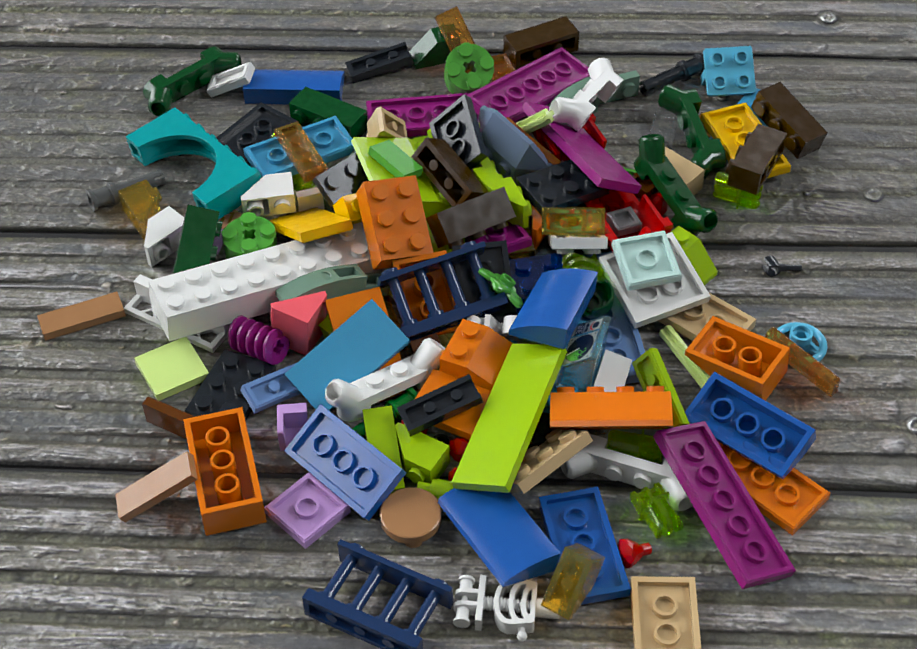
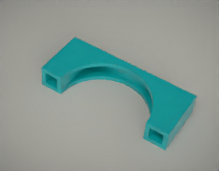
M177 108L171 109L125 136L132 156L144 166L166 157L182 154L199 155L214 161L216 164L213 172L192 194L197 207L220 211L218 220L242 205L241 196L262 178L260 172L255 167H250L241 156H236L227 145H222L213 134H208L201 124L194 123L187 113L183 114Z

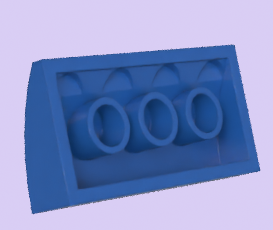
M255 69L250 83L243 86L245 104H259L262 102L264 104L289 105V102L305 87L342 100L345 71Z
M557 269L542 273L511 325L508 335L565 349L595 292L598 272L584 269Z
M713 372L685 411L690 424L705 421L717 441L781 479H784L816 440V430L716 372Z
M453 488L438 499V504L502 587L555 571L561 553L511 492L503 493Z

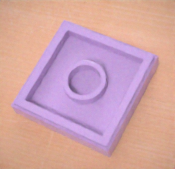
M310 472L264 507L265 514L305 549L351 512L350 506Z

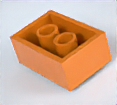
M416 175L363 182L356 194L373 270L391 268L393 260L433 253Z

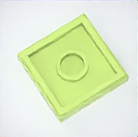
M187 337L180 338L134 358L138 369L158 401L202 383L209 374Z

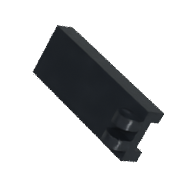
M402 42L347 61L345 64L354 84L403 66L406 69H410L413 66V59L406 43Z
M470 374L397 407V410L409 435L413 436L483 403V400Z

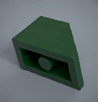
M454 24L431 28L409 51L412 55L415 70L446 63L450 52L460 46V37Z

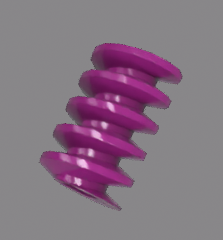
M242 315L237 316L231 323L228 331V343L233 350L240 351L253 358H258L261 361H266L269 364H279L288 353L290 341L286 336H283L282 330L273 329V327L256 322L251 318L247 319V317Z

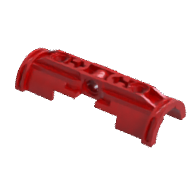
M592 113L582 128L599 145L605 148L607 140L596 126V117ZM541 129L532 132L537 142L549 150L561 162L570 160ZM610 189L608 195L584 203L606 233L608 247L612 253V240L637 236L640 231L617 237L606 221V215L609 212L631 206L641 221L642 228L647 226L653 232L665 231L666 234L670 233L673 228V223L668 217L663 218L646 194L642 195L639 202L633 193Z

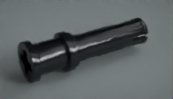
M694 54L693 58L686 61H678L675 67L640 81V92L642 95L647 96L654 91L664 88L666 85H671L680 80L688 81L693 75L702 74L705 69L703 54Z

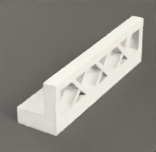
M140 274L133 281L137 294L124 307V311L126 314L163 330L153 308L142 311L135 309L141 301L151 304L148 281L152 279ZM231 324L187 336L190 343L214 353L228 337ZM210 332L217 334V337L211 343L201 339V334Z

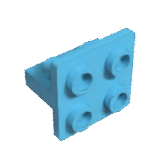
M751 46L704 49L705 69L700 78L701 85H706L707 96L755 94L756 83Z

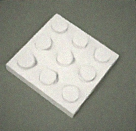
M672 232L667 233V237L682 274L681 281L627 291L614 252L599 257L598 265L606 279L613 286L615 295L635 329L705 304L710 300L709 292Z

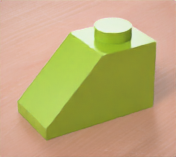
M680 226L672 230L671 232L676 237L701 281L706 285L717 276L718 271L701 240Z
M398 422L395 425L400 458L404 471L407 472L405 474L406 477L418 484V481L432 483V479H439L450 464L449 445L421 432L410 436L405 425Z

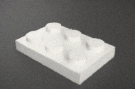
M548 232V243L552 249L557 251V254H573V249H582L585 254H600L601 249H608V238L602 232Z

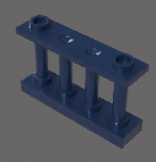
M476 241L467 242L461 245L459 250L399 270L397 267L387 269L381 273L382 276L378 277L377 285L380 289L390 287L403 322L399 329L410 341L459 326L462 319L467 320L469 316L476 315L482 318L485 317V314L491 315L506 309L508 300L505 292L496 295V292H492L488 280L478 273L479 269L483 268L478 256L482 255L485 251L486 244L484 241L477 244ZM467 259L482 295L480 301L471 304L470 301H466L453 268V264ZM441 268L456 304L454 310L445 313L443 310H440L426 273ZM416 277L429 311L428 318L419 322L417 319H413L400 282Z
M340 539L337 545L339 560L342 563L324 591L317 592L311 588L307 589L302 597L305 615L380 649H423V638L419 635L437 604L451 609L453 606V587L441 579H432L369 552L357 543H348ZM353 568L370 574L352 603L345 604L334 599ZM381 579L398 586L380 616L374 617L362 611ZM411 592L425 598V601L409 628L403 630L392 625L391 621L408 593Z

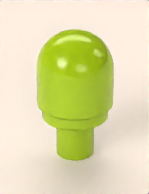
M438 478L437 480L432 479V483L418 481L417 488L430 492L437 500L454 488L451 481Z

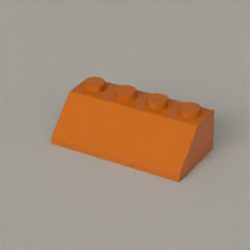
M633 386L616 387V392H604V387H586V392H575V387H557V392H550L551 430L558 428L563 430L667 429L673 427L671 391H664V386H647L646 392H634Z

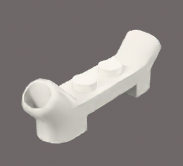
M598 58L592 62L588 68L591 79L582 90L580 89L573 99L556 97L549 107V111L553 110L554 112L553 122L568 124L578 132L596 109L591 103L597 97L606 103L613 96L624 79L614 72L608 59Z
M426 338L414 355L354 382L348 383L341 379H333L326 387L325 399L330 405L337 408V415L343 421L354 422L363 418V409H370L371 405L414 385L421 390L433 369L439 370V358L444 352L445 347L431 338Z
M589 434L593 441L560 466L564 475L569 479H574L591 472L613 481H621L640 489H648L664 494L671 507L676 511H684L693 506L666 459L663 465L607 449L608 439Z

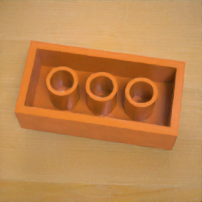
M240 407L183 419L189 453L194 455L198 478L195 481L206 536L266 523L264 504L243 408Z

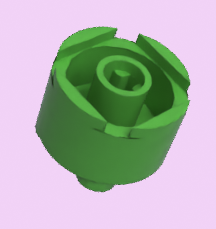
M468 42L462 43L450 52L446 60L444 80L447 89L452 94L471 93L490 84L494 73V60L483 47Z
M253 212L243 213L240 218L233 220L222 230L226 259L278 245L275 226L269 220L256 216Z

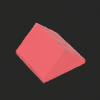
M326 291L270 303L271 327L282 330L283 336H286L290 341L289 349L306 356L312 351L322 336L319 324L325 319L327 314L325 300H327Z

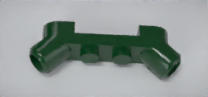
M213 46L200 52L201 60L174 75L165 78L160 74L150 79L143 88V95L148 100L149 111L158 117L170 111L172 103L210 83L213 75L242 65L241 56L237 52H223L218 47Z
M670 84L666 85L659 95L658 105L676 115L678 127L680 130H683L687 147L691 148L694 155L691 162L705 170L704 179H706L711 170L723 169L725 167L726 156L720 139L709 140L698 116L702 103L698 92L695 89L683 91Z
M661 134L641 136L638 140L639 155L634 161V168L642 180L651 179L675 214L670 220L675 228L680 226L696 237L700 232L709 233L713 231L718 223L716 211L701 207L665 155L664 137Z

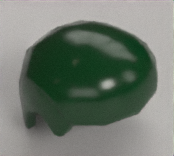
M597 280L595 292L582 317L596 319L605 316L610 311L614 301V288L609 280Z

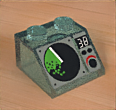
M603 316L577 324L565 347L567 354L557 375L555 386L575 387V392H586V387H592L604 354L612 317Z

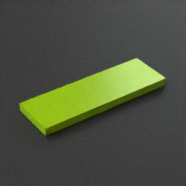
M512 343L451 481L455 489L510 492L567 354L566 348L561 349L546 344Z

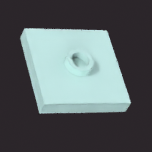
M665 231L612 240L611 246L627 291L681 281L682 274Z

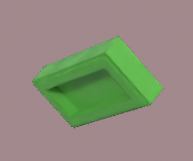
M387 140L370 146L368 154L396 178L413 175L419 177L422 175L423 167L392 141Z

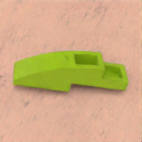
M486 157L475 166L473 174L488 192L504 187L516 217L507 221L522 228H528L529 216L532 215L530 202L524 199L521 187L516 186L512 177L503 178L501 174L497 173L494 161H490Z

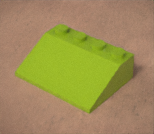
M354 137L351 140L369 181L396 178L368 154L370 146L390 140L411 157L422 142H415L409 138ZM422 172L421 176L416 177L426 218L452 207L424 172Z

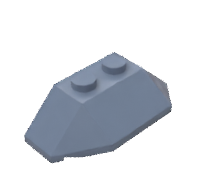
M485 105L480 108L478 123L489 160L494 161L499 174L506 178L512 177L516 183V178L553 165L550 162L548 163L545 155L536 144L499 111L488 108Z

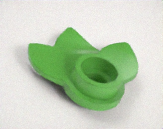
M479 269L478 273L491 282L490 286L497 294L505 292L506 297L509 298L516 308L522 307L523 301L517 295V290L514 287L516 283L506 273H502V275L494 274L487 269Z

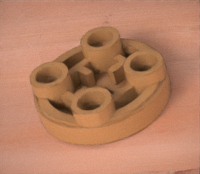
M410 487L397 490L390 494L381 506V527L391 539L404 543L409 548H417L421 546L422 542L430 539L440 528L442 523L441 506L438 504L437 498L424 489Z

